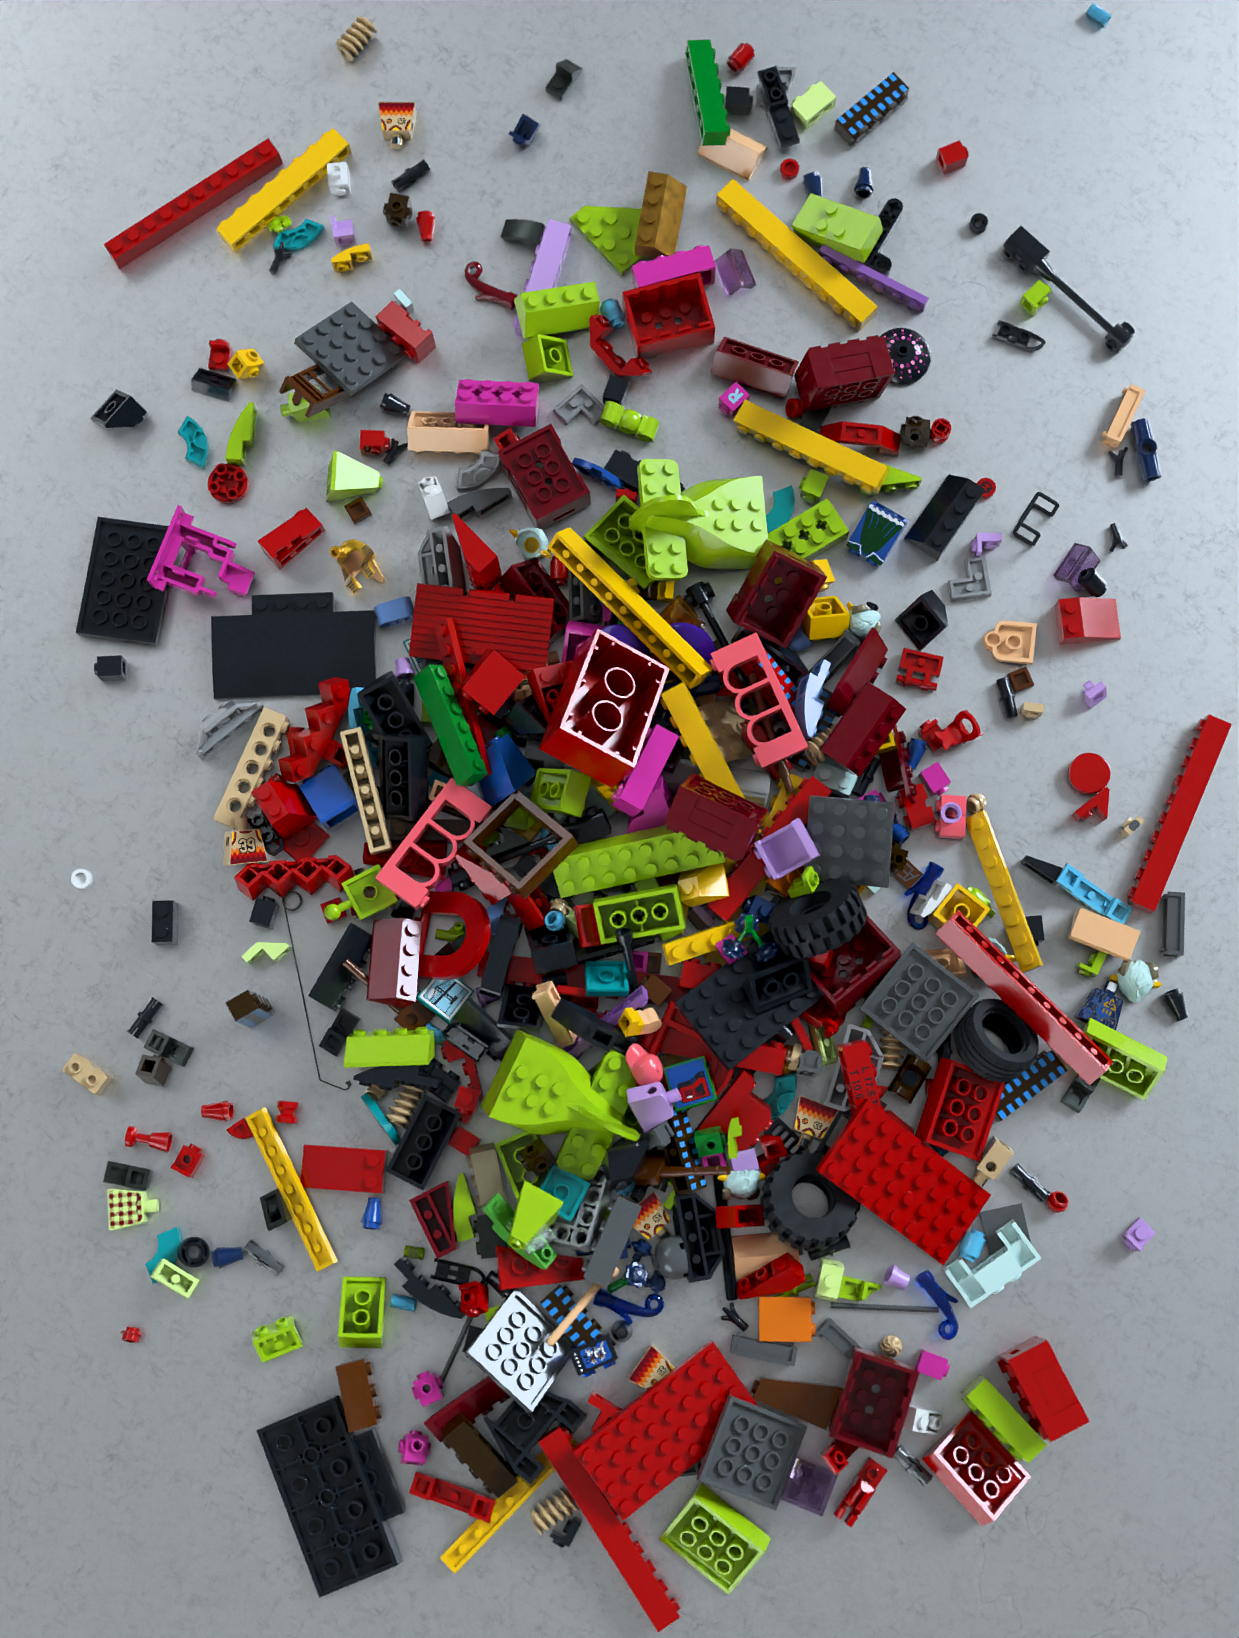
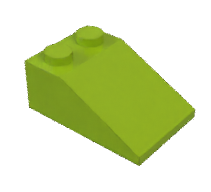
M538 768L530 801L544 812L581 817L585 809V800L590 789L591 777L570 769Z
M343 1277L338 1328L339 1348L383 1347L386 1277Z

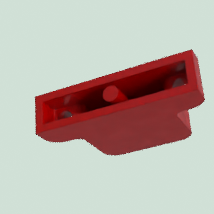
M741 1069L695 1128L693 1136L697 1130L720 1126L721 1131L726 1133L728 1141L730 1121L732 1118L738 1117L742 1127V1136L735 1137L738 1150L744 1151L750 1146L754 1147L760 1139L758 1135L762 1130L767 1131L773 1120H771L772 1110L770 1105L751 1092L757 1083L754 1081V1074L750 1069Z

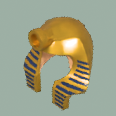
M351 539L343 542L340 546L336 545L330 548V555L333 558H337L338 564L341 566L345 586L351 589L353 593H357L361 589V585L355 579L360 571H362L367 579L373 577L380 583L385 581L374 560L376 555L367 544Z

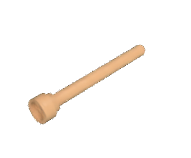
M617 1267L611 1279H615L620 1271ZM594 1282L546 1341L547 1345L553 1346L601 1289L602 1285Z

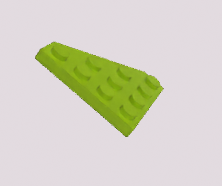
M583 206L570 217V222L621 276L629 271L632 265H635L645 257L635 255V241L641 208Z

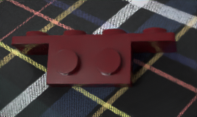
M895 725L893 732L897 749L879 754L885 786L888 793L905 788L908 800L911 804L916 803L914 796L917 795L915 784L911 782V778L914 775L911 766H908L907 760H910L908 749L904 747V743L907 740L904 731H900L898 726Z

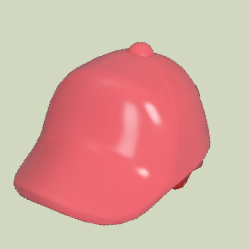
M632 1044L628 1048L626 1062L631 1070L632 1077L636 1081L637 1087L660 1082L663 1077V1067L659 1058L654 1054L647 1053L639 1044Z

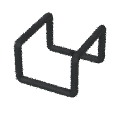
M1042 492L1035 494L1013 530L1015 537L1030 546H1035L1041 536L1038 531L1023 523L1031 509L1035 507L1046 515L1053 517L1059 508L1057 501ZM1039 496L1055 505L1051 512L1035 503ZM1020 527H1023L1036 536L1033 541H1030L1018 534L1017 531Z

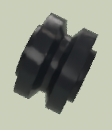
M189 1237L180 1243L177 1254L183 1265L195 1268L202 1266L208 1260L210 1249L207 1242L202 1238ZM196 1246L199 1249V1254L196 1258L192 1259L188 1255V1250L190 1247Z

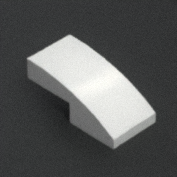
M935 880L926 896L918 895L910 913L924 918L941 904L952 886Z

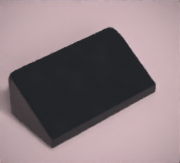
M199 368L191 379L192 391L229 401L237 379Z

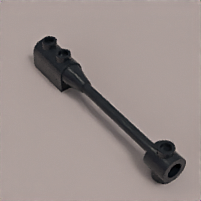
M1020 226L1005 241L1003 245L1005 248L1003 250L1004 255L1009 259L1015 257L1020 261L1018 267L1021 271L1027 272L1030 270L1032 273L1034 272L1052 282L1108 332L1105 337L1107 340L1105 345L1110 351L1117 349L1120 352L1133 339L1135 330L1129 323H1118L1113 327L1057 276L1056 272L1047 262L1050 251L1024 227Z
M698 582L685 590L687 595L683 596L687 606H693L695 610L701 608L722 648L728 646L729 643L708 605L712 598L715 597L710 583ZM740 667L735 668L734 672L746 687L750 686L748 677ZM754 695L751 699H742L741 709L744 714L749 712L750 716L760 714ZM764 698L767 710L771 709V705ZM777 713L770 716L773 728L781 725L782 719ZM762 720L755 724L761 725V727L765 730Z
M596 805L585 809L586 814L581 817L567 816V822L562 825L564 829L574 836L577 844L593 841L611 834L612 831L604 809H598ZM549 833L544 838L492 859L500 864L546 845L558 844L560 841ZM455 860L451 864V868H448V874L455 888L458 887L459 891L473 887L475 884L470 880L469 874Z

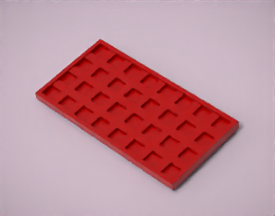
M864 1098L815 1169L943 1266L991 1196L985 1189L866 1098Z
M710 1340L573 1448L572 1451L621 1520L624 1521L705 1456L728 1395L757 1405V1403L717 1346Z

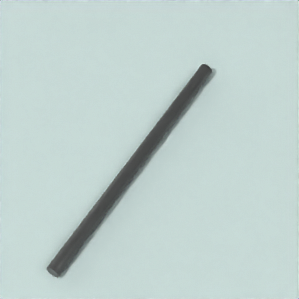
M467 1317L441 1374L443 1383L470 1326L472 1317Z
M831 1303V1308L939 1312L938 1307Z

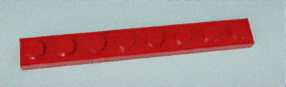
M445 618L434 625L440 654L450 684L462 708L463 715L477 744L480 756L485 763L488 773L485 777L492 774L474 701L470 702L461 695L463 691L459 688L467 677L453 618Z

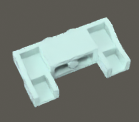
M1013 1219L996 1231L1005 1246L973 1269H969L961 1256L943 1268L970 1308L989 1295L999 1293L1006 1283L1016 1281L1021 1277L1023 1271L1042 1259Z

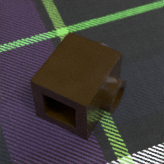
M142 1055L135 1074L146 1084L164 1087L171 1067L160 1056Z

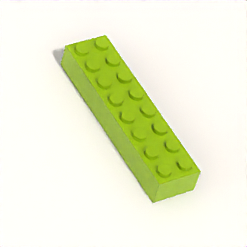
M667 825L578 844V847L553 872L560 897L564 898L726 862L725 853L719 850L714 852L706 848L705 843L701 841L696 843L686 838V834L680 831L677 834L667 829Z

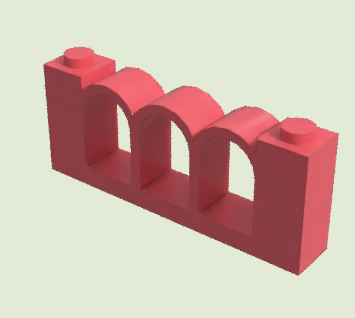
M757 632L711 653L713 659L709 661L714 672L718 670L720 674H723L725 686L730 692L737 695L735 699L736 711L741 718L750 721L747 726V734L751 742L757 746L753 748L755 754L752 755L757 766L761 765L765 769L809 749ZM759 657L768 678L743 689L733 688L729 683V675L732 670ZM771 684L779 705L754 716L744 714L741 710L742 699L747 694ZM783 710L792 731L765 743L755 740L752 733L755 724Z
M451 778L375 877L377 882L414 909L424 908L430 900V897H428L430 895L429 889L434 888L440 880L441 871L439 867L449 866L456 860L457 844H463L476 830V825L480 826L492 814V806L464 786H457L456 781ZM446 804L467 817L471 822L470 828L465 834L455 836L434 822V819ZM428 827L434 829L453 844V850L447 858L436 859L416 845ZM411 850L435 867V874L430 881L419 883L398 869Z

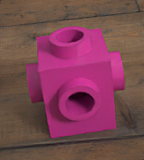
M429 1371L416 1375L417 1380L413 1382L414 1386L411 1389L415 1399L420 1400L422 1407L445 1397L442 1391L444 1383L440 1375L436 1376L435 1372L430 1374ZM425 1384L430 1385V1391L425 1388Z
M410 1431L409 1434L403 1436L398 1445V1452L401 1453L400 1464L419 1466L425 1464L426 1456H429L431 1450L428 1436L422 1435L423 1432Z

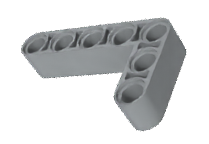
M604 1158L595 1177L588 1180L592 1184L581 1202L574 1226L555 1221L548 1227L545 1234H541L547 1243L581 1252H590L594 1240L598 1239L599 1228L604 1219L612 1190L608 1188L606 1177L602 1182H599L600 1178L605 1175L603 1170ZM599 1195V1199L593 1203V1199ZM593 1216L592 1221L587 1223V1219ZM567 1232L566 1237L561 1239L562 1234ZM587 1236L586 1241L580 1244L581 1239Z

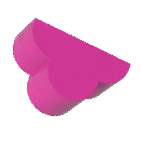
M662 773L659 775L642 811L634 817L629 815L627 834L666 825L663 822L673 799Z

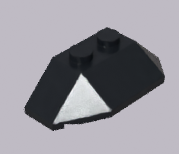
M740 626L731 639V644L754 634V632ZM758 635L765 650L796 688H798L800 679L809 672L800 657L788 647L784 648Z
M696 1193L674 1196L672 1219L675 1235H680L683 1243H679L680 1248L685 1249L687 1255L688 1273H685L689 1283L709 1280L725 1255L721 1228H717L716 1209Z

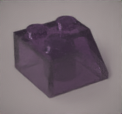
M797 1457L782 1493L781 1500L823 1517L838 1474L834 1475L830 1468Z

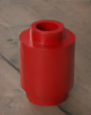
M740 43L728 57V67L735 73L743 71L755 57L754 48L748 43Z
M554 555L550 561V581L554 582L556 586H565L569 582L568 568Z

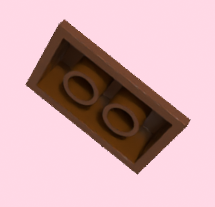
M366 1357L336 1366L349 1433L380 1423L379 1419L382 1418V1411L380 1405H376L375 1397L378 1396L376 1384H372L370 1375H373L371 1362H368Z

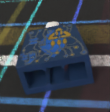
M1107 981L1103 990L1098 988L1092 989L1074 1018L1084 1023H1087L1092 1018L1116 1030L1123 1005V1000L1115 997L1119 986L1111 981Z

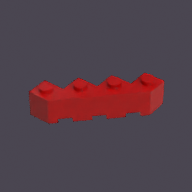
M333 677L318 682L322 702L305 708L309 728L291 734L295 754L278 759L282 779L297 782L313 775L349 706L350 688L348 679Z
M330 855L328 858L321 859L309 857L299 858V861L287 862V860L269 861V864L248 863L234 876V880L238 890L254 901L267 887L281 898L296 885L300 886L310 895H313L325 882L329 883L339 892H342L344 888L341 883L353 878L354 873L351 865L337 855Z

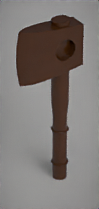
M347 958L342 965L368 987V975ZM417 989V992H416V997H417V996L420 994V992H421V991L418 990V989ZM418 1000L406 1008L388 1005L397 1013L393 1019L403 1028H407V1031L415 1030L418 1027H425L436 1015Z
M664 1150L647 1151L645 1163L635 1177L634 1182L636 1185H659L663 1177L730 1175L731 1168L730 1166L719 1165L709 1167H668Z

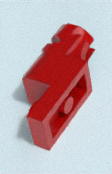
M868 1457L845 1490V1495L833 1514L838 1519H841L846 1512V1507H849L850 1512L844 1522L852 1528L876 1492L875 1488L888 1470L871 1457Z

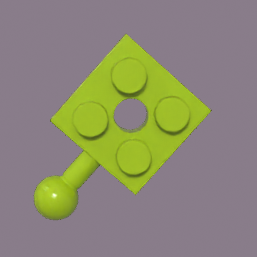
M377 864L341 883L349 899L338 905L329 904L324 910V915L328 920L334 921L340 917L341 912L353 906L359 919L363 921L399 901L394 893L377 882L375 877L381 871L380 865ZM368 887H373L376 890V894L372 898H366L364 895Z

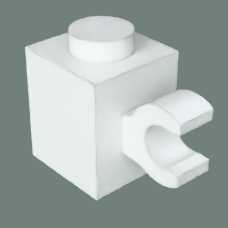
M347 162L327 164L328 186L331 195L341 196L345 193H351Z

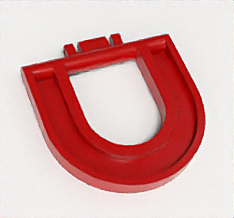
M429 891L430 895L428 897H430V900L422 908L420 918L414 917V921L422 922L418 978L439 980L460 978L469 973L480 962L486 952L491 933L489 915L480 901L465 893ZM431 915L461 916L466 924V936L463 944L455 953L447 956L423 955Z
M670 1001L661 1019L662 1026L655 1033L646 1034L641 1046L647 1048V1053L657 1055L669 1027H673L704 1044L705 1042L675 1007V1002ZM706 1045L711 1055L710 1077L713 1080L716 1095L718 1096L728 1085L734 1068L728 1072ZM663 1070V1077L660 1082L667 1092L669 1088Z

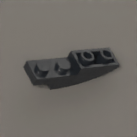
M774 66L758 71L763 100L773 133L777 137L780 148L799 144L800 139L788 107V99L777 67Z
M560 998L551 1014V1017L562 1026L608 1052L614 1050L626 1056L628 1048L638 1040L637 1035L625 1037L621 1028L599 1019L598 1014L563 998Z
M424 1065L378 1066L354 1075L353 1080L359 1081V1085L362 1086L380 1085L379 1089L388 1091L399 1087L400 1081H402V1085L414 1086L415 1083L422 1085V1089L434 1091L435 1088L441 1087L443 1078L422 1074Z
M400 1258L394 1263L396 1268L408 1280L402 1287L420 1303L450 1317L462 1319L466 1316L465 1313L461 1312V1303L458 1300L454 1302L450 1298L451 1292L444 1284L439 1286L437 1283L430 1289L428 1279L423 1274L419 1276L414 1271L416 1267L408 1258L406 1260Z

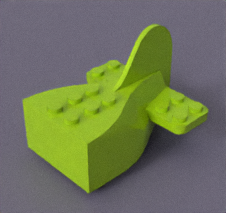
M643 459L638 464L640 508L628 521L629 528L632 531L643 534L646 573L650 579H683L688 573L687 560L697 566L710 569H752L757 560L756 556L765 540H768L762 476L708 480L695 484L681 492L679 467L674 460Z
M516 1030L481 1105L490 1118L538 1135L567 1133L556 1156V1164L561 1170L571 1172L585 1180H591L595 1177L605 1156V1151L609 1148L615 1133L633 1141H638L640 1134L623 1120L629 1105L627 1089L637 1087L636 1081L632 1077L631 1070L626 1062L625 1055L614 1050L607 1051L603 1055L592 1078L582 1064L566 1050L525 1031Z

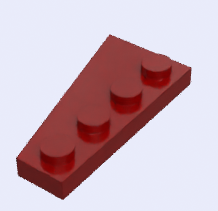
M364 842L363 864L372 866L379 864L383 868L402 842H391L393 850L375 855L370 854L368 843ZM447 842L416 843L418 847L436 859L447 858ZM413 850L409 852L398 867L403 872L433 878L435 874V867ZM439 867L441 871L440 880H445L446 867Z
M495 1246L500 1290L585 1280L583 1277L585 1272L581 1271L584 1266L583 1258L557 1254V1257L546 1270H542L526 1260L514 1249Z

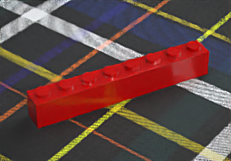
M813 775L809 780L805 778L798 786L801 789L796 796L792 794L785 802L787 805L786 809L783 812L779 810L772 818L774 821L773 825L770 828L766 826L759 836L763 839L787 826L797 818H800L805 826L808 822L810 795L828 797L832 790ZM754 843L747 852L748 856L744 861L738 860L734 865L733 869L735 872L731 877L726 875L729 897L708 902L707 908L725 923L729 921L766 875L763 868L766 864L763 859L759 860L753 850L756 847Z

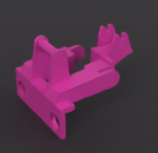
M177 505L148 575L147 581L149 584L163 592L168 584L198 597L204 594L215 598L216 592L203 587L206 581L205 578L187 570L193 555L199 550L207 553L210 560L222 564L218 578L220 581L228 584L227 588L231 593L238 594L241 597L247 595L255 572L233 562L235 553L232 549H235L237 544L226 538L191 526L194 516L185 513L182 506ZM182 546L186 552L180 567H177L174 563Z

